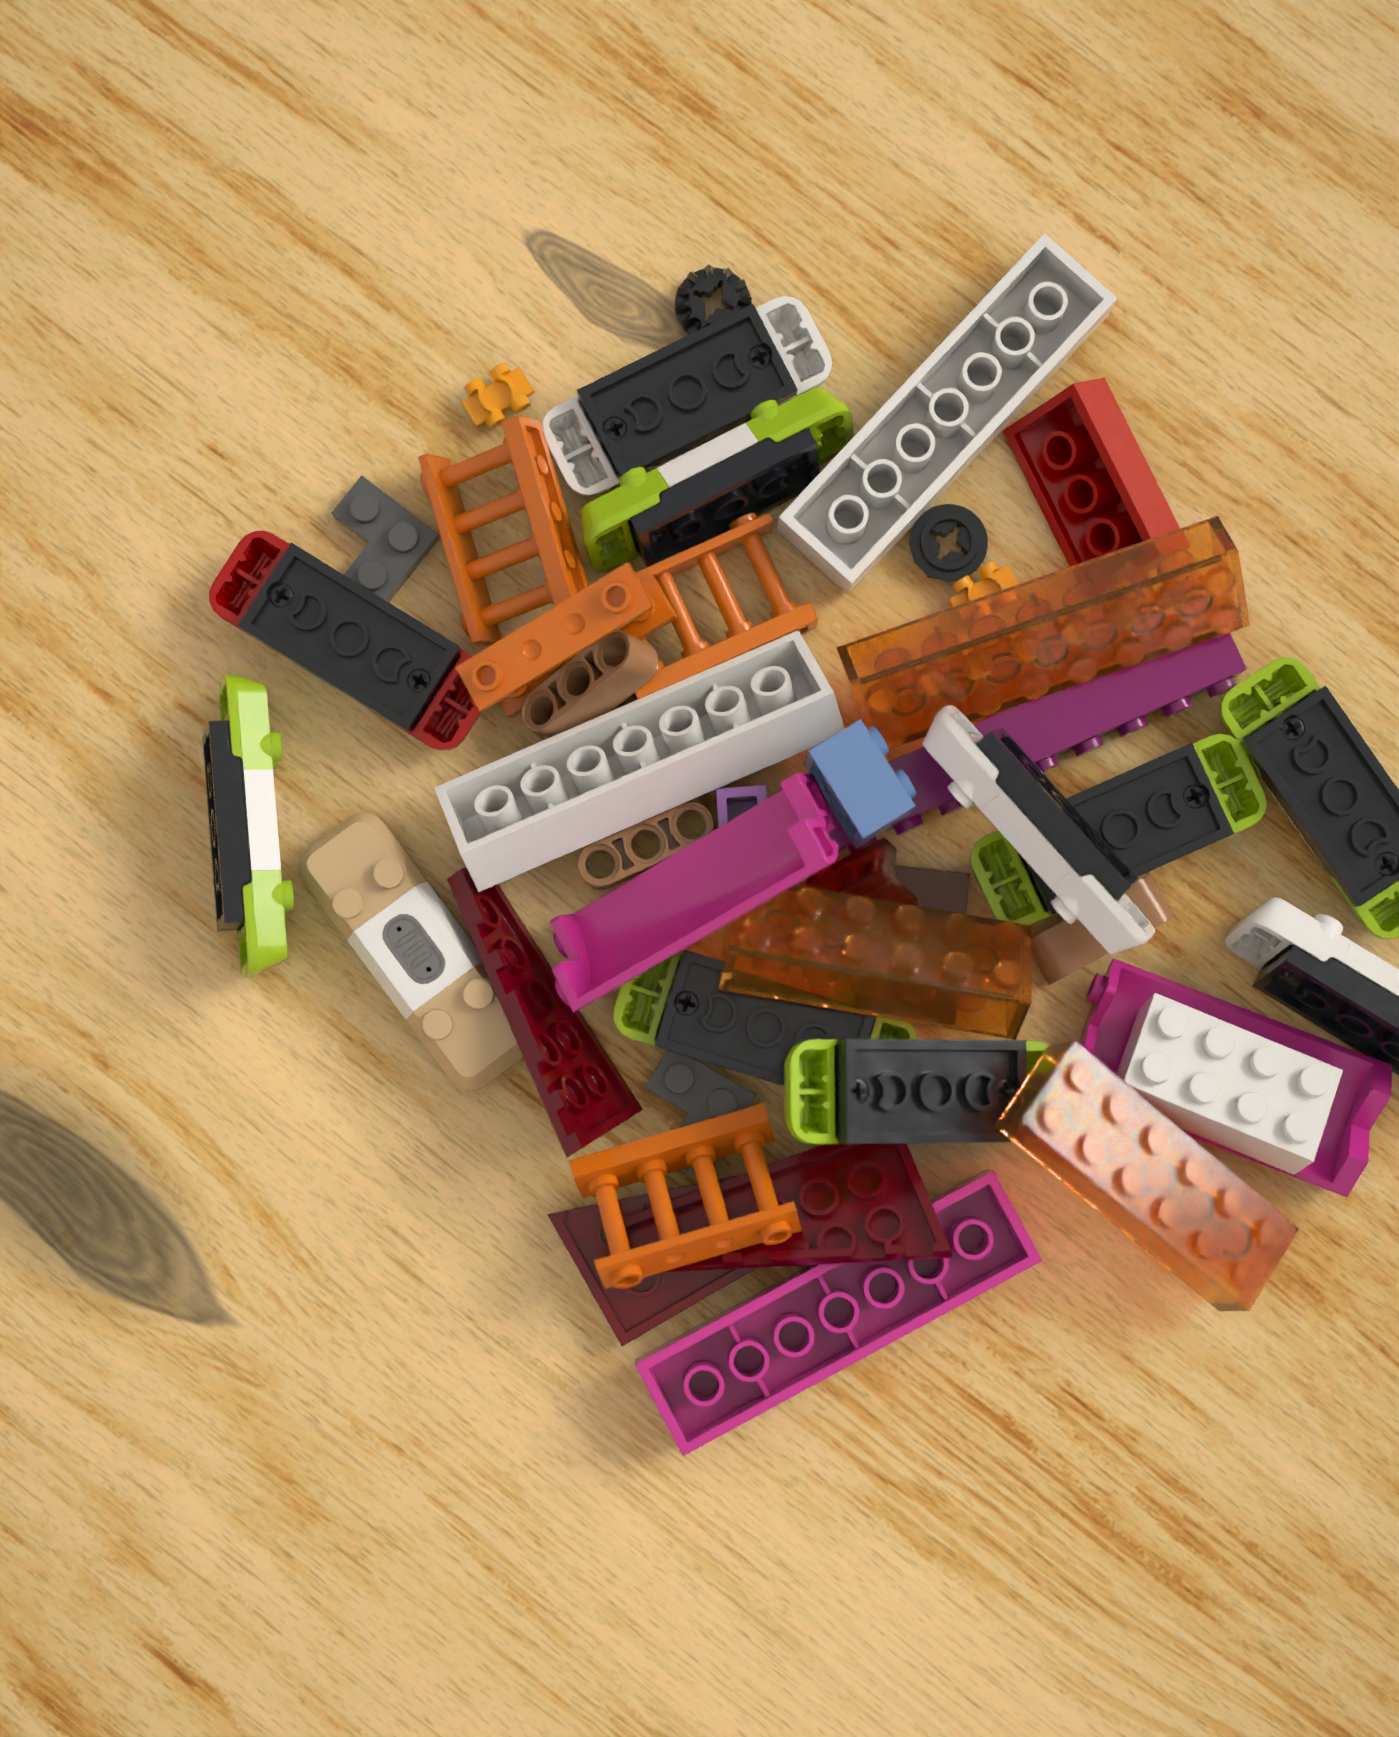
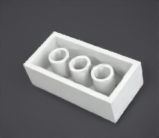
M1154 993L1138 1011L1108 1098L1295 1175L1315 1160L1343 1070Z

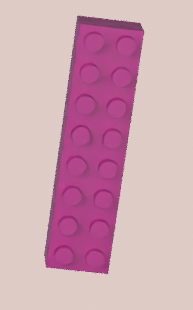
M986 1169L930 1199L950 1246L952 1258L808 1265L636 1358L635 1366L681 1454L685 1456L1041 1262L1042 1259L994 1170Z

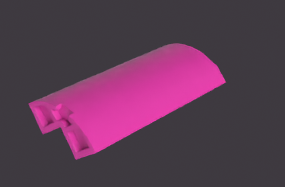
M796 773L780 783L783 789L576 913L559 915L552 919L550 923L555 932L553 934L554 943L562 956L569 959V961L560 962L552 967V971L557 979L555 981V988L561 1000L570 1006L573 1012L578 1011L833 864L838 856V844L835 840L830 839L828 832L833 830L835 825L826 799L814 774Z
M1114 958L1105 976L1096 973L1086 997V1001L1093 1004L1080 1039L1071 1040L1064 1056L1062 1066L1070 1069L1065 1089L1347 1197L1368 1164L1370 1130L1391 1097V1064ZM1154 993L1343 1070L1314 1162L1293 1175L1108 1098L1138 1011Z

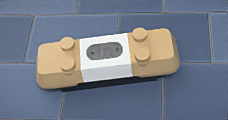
M370 813L352 815L310 845L302 853L299 861V873L303 882L452 1083L464 1090H478L488 1085L523 1058L474 942L381 819Z

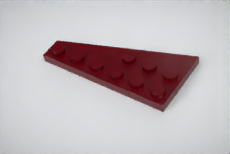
M467 867L462 868L449 877L447 881L565 1156L568 1158L643 1109L579 1010L573 1012L571 1007L566 1005L559 997L555 988V981L557 979L551 965L499 884L478 892Z
M907 1143L823 1144L767 1165L778 1205L794 1201L802 1231L793 1233L789 1239L778 1244L767 1245L762 1242L664 1272L952 1258V1252ZM748 1172L719 1183L729 1220L759 1212ZM700 1190L671 1200L680 1235L709 1227ZM652 1208L623 1218L630 1249L660 1241Z
M736 1176L718 1179V1182L720 1183ZM697 1183L668 1189L670 1200L698 1191L699 1186ZM648 1194L618 1199L622 1218L651 1208ZM598 1204L547 1214L621 1346L756 1269L740 1268L661 1272L644 1277L639 1284L629 1288L621 1289L613 1286L605 1289L596 1270L594 1260L610 1256L611 1254Z

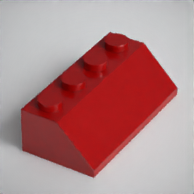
M1105 377L1073 383L1003 430L1006 440L1087 603L1144 578L1191 551Z

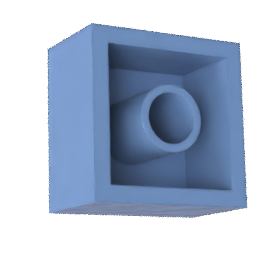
M861 719L809 750L803 764L808 773L814 774L827 803L856 849L907 818L915 808L912 798L917 795L914 786L902 769L894 772L886 760L885 754L890 751L875 726L867 729Z

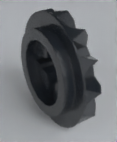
M707 265L704 269L690 272L682 284L678 286L675 298V313L681 327L690 335L751 305L752 297L745 280L735 275L729 267L721 269ZM718 288H721V303L727 306V308L724 310L716 308L713 314L709 315L708 320H704L706 316L705 303L699 299L702 296L710 298L714 292H717Z
M943 504L930 508L919 517L911 531L909 545L914 564L918 565L928 578H936L949 583L960 580L965 576H970L981 566L988 549V537L983 523L972 511L955 504ZM956 527L960 528L957 533L956 545L961 548V552L950 551L941 560L937 559L941 544L935 540V536L939 535L945 538L950 532L953 533Z

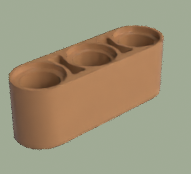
M616 630L577 654L530 692L521 706L522 723L527 729L550 738L612 711L654 676L658 667L657 651L652 645L621 630Z
M687 802L586 846L579 855L578 869L580 876L588 886L598 890L609 889L635 878L712 832L714 825L712 814L707 807L700 803ZM695 814L702 818L706 828L701 836L695 839H688L678 832L677 823L684 815ZM645 833L652 834L660 842V850L657 855L649 859L639 858L632 851L634 839ZM599 853L609 855L615 862L612 874L603 879L592 877L586 868L589 859Z
M1150 873L1136 880L1125 892L1154 928L1174 917ZM1079 919L1073 924L1063 920L1025 941L1049 985L1109 953Z

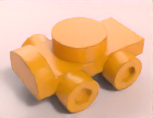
M501 363L489 372L494 380L491 384L485 386L481 378H476L464 387L469 397L462 400L461 403L477 428L486 423L489 429H494L500 426L502 421L506 420L504 414L508 413L511 409L514 414H519L531 405L528 397L535 392L520 367L510 371L506 363Z
M994 560L977 570L982 579L975 584L968 575L952 585L957 594L949 598L948 602L962 625L974 620L977 627H980L994 618L990 610L995 606L999 605L1002 612H1005L1019 603L1015 594L1020 592L1022 587L1008 565L999 569Z

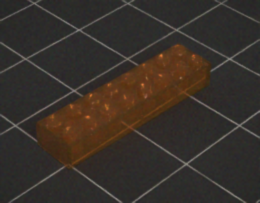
M1215 516L836 648L858 719L863 721L867 729L875 726L884 738L888 748L892 749L926 737L937 712L944 706H955L971 722L1248 627L1250 622L1239 551L1220 518Z

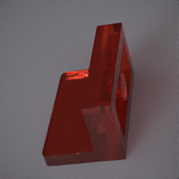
M884 837L807 878L804 914L838 944L843 945L917 909L918 898L895 878L897 848Z

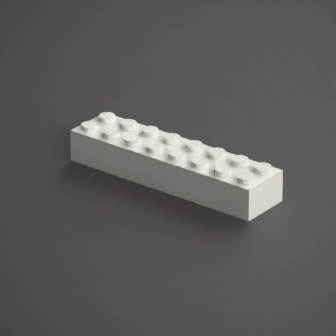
M1044 233L779 516L777 531L849 595L907 533L919 517L934 504L1108 317L1118 298Z
M797 630L434 787L460 855L478 892H481L817 746L845 728L835 694L802 635Z

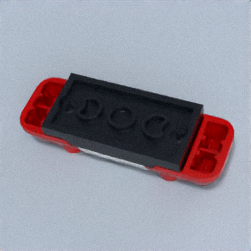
M265 530L253 531L245 535L239 541L212 583L209 591V602L213 611L223 620L430 748L438 751H450L458 747L466 739L482 713L477 708L455 668L473 656L461 650L459 645L292 542L289 544L275 534Z

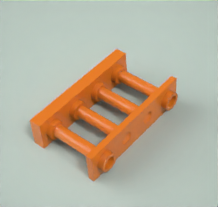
M516 415L501 422L505 434L502 445L452 465L450 459L430 454L418 457L422 470L420 475L421 486L432 504L462 608L460 615L461 624L465 633L470 637L472 644L492 645L502 639L498 627L499 623L550 603L556 606L589 586L541 421L521 415ZM508 463L514 465L519 482L515 492L465 512L458 484ZM521 510L527 511L533 530L530 538L478 558L471 534L472 530ZM538 556L542 561L546 575L544 585L492 605L484 577Z
M756 513L744 515L729 524L730 531L636 572L639 580L648 574L655 576L678 617L671 623L684 650L680 653L683 659L668 666H664L662 661H658V667L654 676L633 693L635 700L797 630L802 635L817 627L819 619L811 602L798 606L796 601L790 600L761 538L772 532L773 520L770 513L757 518ZM742 545L773 608L770 612L772 619L755 627L752 621L746 622L717 559L718 556ZM698 565L729 629L725 632L727 639L712 646H709L707 641H701L672 578ZM647 638L642 639V641L648 643Z
M627 562L455 668L479 711L483 712L499 702L506 716L513 718L521 713V706L530 692L583 650L616 630H621L642 640L678 617L655 576L648 574L639 580L632 566Z
M764 1103L569 1160L573 1178L582 1199L589 1196L596 1197L611 1254L610 1256L594 1260L596 1270L605 1289L613 1286L621 1289L629 1288L639 1284L647 1276L762 1242L767 1245L778 1244L789 1239L793 1233L802 1231L794 1201L779 1206L762 1148L766 1144L775 1142ZM738 1153L743 1155L759 1212L729 1220L713 1163L718 1158ZM689 1167L694 1169L709 1227L680 1235L665 1177L668 1173ZM642 1182L645 1183L660 1241L630 1249L616 1192L620 1187Z

